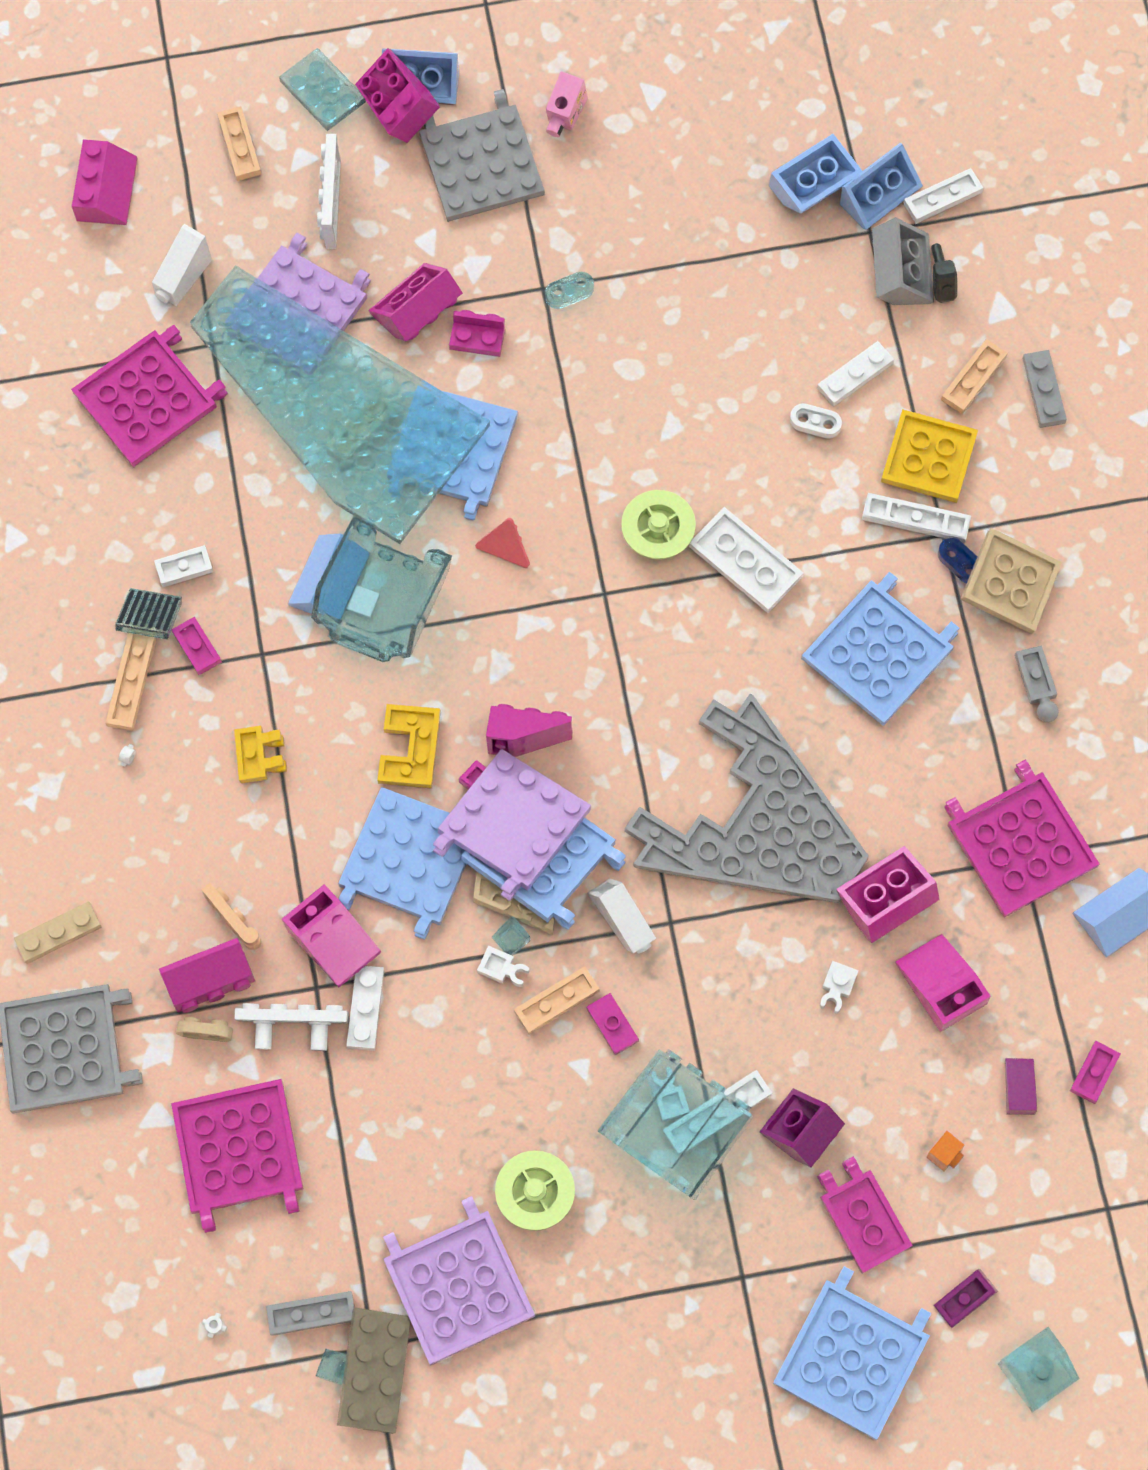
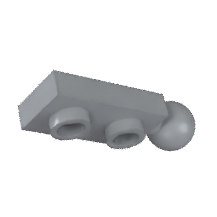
M1042 645L1016 651V662L1030 704L1039 702L1037 715L1043 722L1054 721L1058 716L1059 710L1057 705L1051 702L1050 699L1057 697V691Z

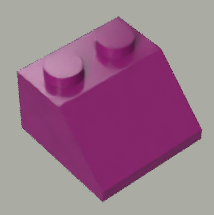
M793 1088L759 1132L794 1160L812 1167L845 1123L827 1103Z

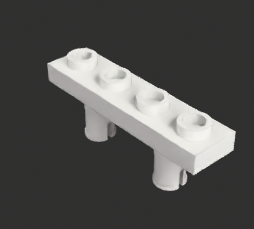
M243 1003L242 1008H235V1020L256 1024L255 1049H271L272 1024H275V1022L309 1023L311 1025V1050L327 1051L328 1026L331 1023L349 1024V1012L343 1011V1006L326 1005V1010H315V1005H298V1010L287 1009L286 1004H270V1009H259V1004Z

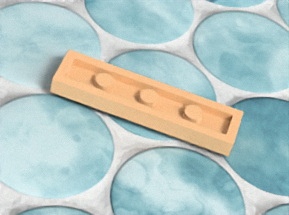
M130 624L105 722L108 727L134 730L158 634L155 628L140 627V625L133 626Z

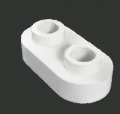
M804 403L796 405L791 411L790 423L798 431L823 438H834L841 431V417L834 411ZM804 417L807 421L800 422L799 418ZM830 424L832 428L826 429L824 425Z

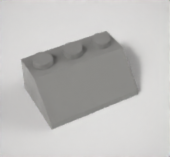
M896 217L872 228L877 298L892 305L933 303L929 233Z

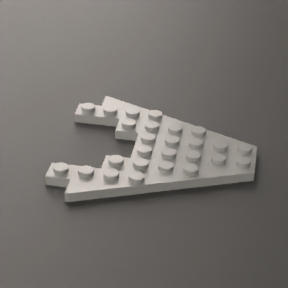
M749 694L737 713L713 699L700 718L699 725L743 751L730 769V774L751 788L724 828L700 814L686 835L639 807L625 827L626 833L646 845L633 863V866L642 870L840 903L841 898L837 893V888L859 874L868 860V854L756 698Z

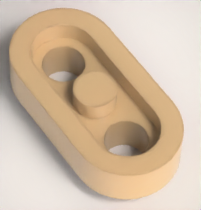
M184 1017V1021H178L176 1034L182 1037L220 1042L231 1041L233 1029L228 1026L226 1021L212 1020L211 1023H203L195 1017Z

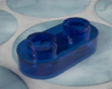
M947 538L939 546L938 558L962 582L967 584L970 575L965 570L973 569L978 556L959 539ZM952 551L955 553V556L950 557L947 555V552Z

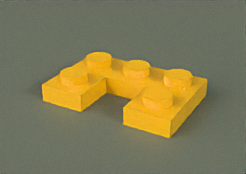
M386 705L384 733L410 735L407 757L380 755L378 784L432 788L441 714L440 708Z

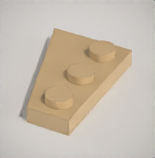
M476 873L474 903L553 935L554 917L547 923L516 899L512 898L509 901L501 896L503 891L501 888L480 873Z

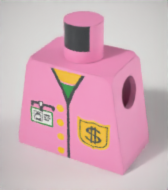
M562 71L560 72L546 107L549 121L546 132L551 136L560 137L563 128L573 129L588 99L584 79Z

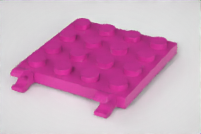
M175 325L170 326L160 335L156 330L152 331L71 389L76 398L132 467H135L217 408L214 401L220 400L228 394L225 390V385L220 379L205 390L169 346L176 345L182 340V337L179 335L180 331Z
M1026 759L1016 764L1017 767L1014 769L1019 779L1023 781L1019 785L966 813L956 797L947 801L944 806L948 815L953 819L948 822L949 829L1004 918L1100 865L1044 773L1041 772L1035 775Z
M282 1079L171 1103L190 1211L192 1214L200 1213L202 1229L205 1233L216 1231L212 1210L284 1194L288 1214L300 1212L295 1191L303 1190L304 1188Z

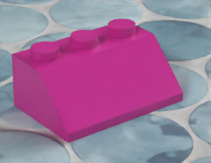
M83 139L71 206L76 221L127 225L138 159L136 155L108 141Z
M423 263L368 311L395 338L409 341L417 337L419 330L426 324L433 323L438 318V314L445 308L453 306L463 292L448 269Z
M905 846L837 888V893L856 926L871 943L940 900L936 881Z
M238 937L159 968L177 1012L183 1011V1013L197 1009L199 1007L198 1004L208 1000L209 1002L221 1000L225 997L224 994L233 990L235 992L246 990L251 986V983L256 982Z

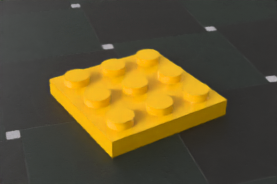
M902 409L881 482L957 503L978 430Z

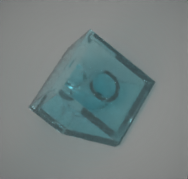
M1049 1327L1042 1330L998 1363V1366L1032 1413L1079 1380L1066 1350Z

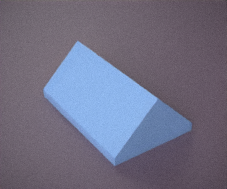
M391 49L430 91L437 103L456 104L459 81L458 53Z
M899 143L842 187L840 205L865 230L897 207L905 198L910 197L923 187L903 144Z
M341 533L319 535L288 605L338 623L368 556V552Z
M1141 868L1136 869L1073 912L1075 918L1106 958L1148 930V873Z

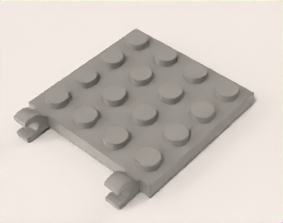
M504 89L494 91L497 110L436 126L434 116H432L424 124L425 129L419 131L447 222L545 195L516 105L508 106Z
M105 984L0 1003V1025L10 1112L12 1114L123 1094V1086L143 1084L142 1073L139 1072V1069L125 1072L120 1070L112 1005L132 1004V995L129 989L111 992L110 986Z

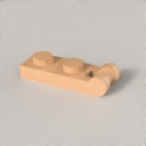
M211 883L203 887L201 890L205 898L249 950L258 949L261 945V939L257 930L252 927H246L243 923L246 918L237 907L232 910L226 903L229 900L226 893L220 887L215 889Z

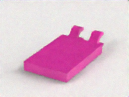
M852 1156L842 1163L851 1181L838 1187L829 1169L819 1174L817 1178L827 1192L820 1199L860 1272L863 1274L913 1245L872 1171L869 1170L862 1173L856 1159Z

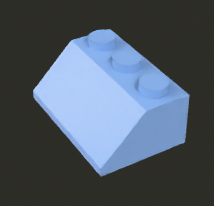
M831 134L773 171L769 187L784 206L798 213H803L842 188L860 174L862 170L836 136Z

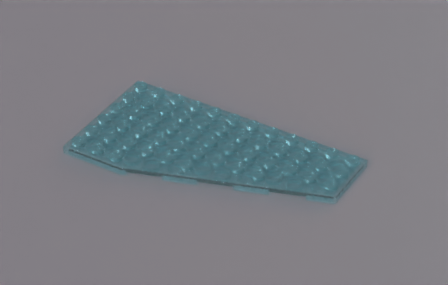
M236 265L190 321L191 328L337 506L398 544L402 543L490 426V420Z

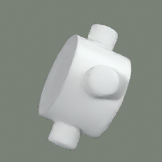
M129 744L121 750L118 759L122 761V766L126 767L127 764L130 765L136 755V750L133 749L134 745Z
M216 1313L215 1316H211L207 1320L203 1319L202 1324L205 1325L206 1330L209 1332L207 1336L213 1338L214 1335L222 1331L225 1332L227 1326H224L220 1319V1313Z

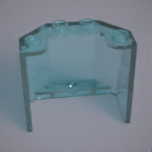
M353 516L316 586L311 618L317 624H323L330 632L328 637L336 644L381 662L390 661L391 657L394 656L409 658L414 651L447 577L452 555L440 549H431L426 552L424 561L413 555H407L388 545L375 542L377 531L373 524L368 520H362Z
M659 1049L598 1129V1132L687 1196L696 1200L754 1116L749 1113L751 1107L739 1098L734 1102L724 1094L726 1088L712 1079L708 1083L700 1076L703 1072L689 1063L685 1067L680 1063L682 1058L669 1049L666 1053Z

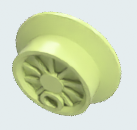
M651 490L638 495L627 505L622 516L621 526L624 539L636 553L651 559H666L678 555L687 548L695 534L696 521L692 508L681 496L670 491Z
M527 1151L514 1156L503 1166L496 1180L495 1196L500 1211L512 1224L526 1230H543L556 1225L568 1214L574 1201L575 1184L569 1168L558 1157L544 1151Z

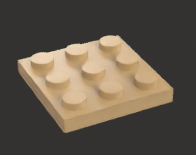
M990 528L987 531L960 600L1032 634L1036 631L1062 562Z

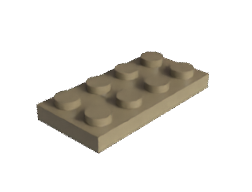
M353 1308L337 1426L390 1434L396 1433L410 1328L409 1316Z

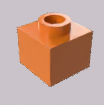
M946 1131L929 1151L927 1158L943 1171L949 1165L954 1169L964 1157L961 1153L964 1144L950 1132Z

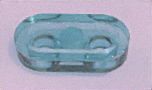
M576 272L556 280L545 289L546 303L552 308L561 309L584 300L592 295L594 280L586 272ZM584 281L585 284L578 285L577 282ZM559 290V291H561L562 293L559 294V295H556V294H554V291Z

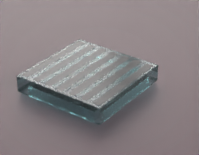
M130 588L115 623L116 631L168 640L182 605V597Z

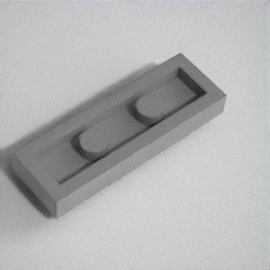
M1049 350L1024 354L1022 359L1039 427L1044 428L1065 424L1067 418Z
M352 1291L267 1305L270 1335L274 1336L351 1322L352 1311L355 1308Z

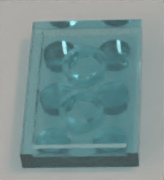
M319 48L279 76L280 82L327 131L366 103L361 92Z

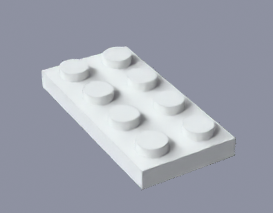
M326 134V144H321L323 166H320V182H322V189H319L318 194L321 212L317 213V225L320 227V239L325 241L326 249H336L341 157L337 134Z
M725 507L689 544V548L767 613L801 580L804 574Z

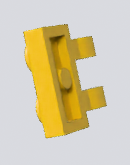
M261 725L234 729L240 783L268 780L267 772H287L286 761L283 760L282 755L265 758V746H284V737L281 735L280 729L263 733Z

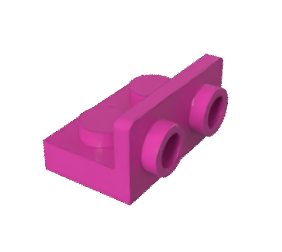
M470 310L454 311L449 350L500 357L506 330L505 319L496 314H475Z

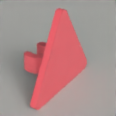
M507 518L475 545L479 550L524 568L530 565L522 544V537L519 536L517 525H515L512 518Z

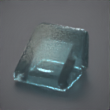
M513 916L492 936V939L505 953L512 956L531 941L530 935Z
M325 1349L315 1376L342 1386L347 1354Z

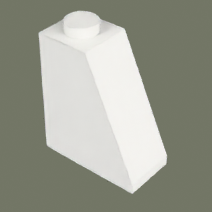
M186 224L181 227L152 281L155 296L163 303L170 302L177 306L212 261L206 237Z
M609 878L587 893L627 951L640 954L652 946L650 942L655 940L656 937L622 882Z

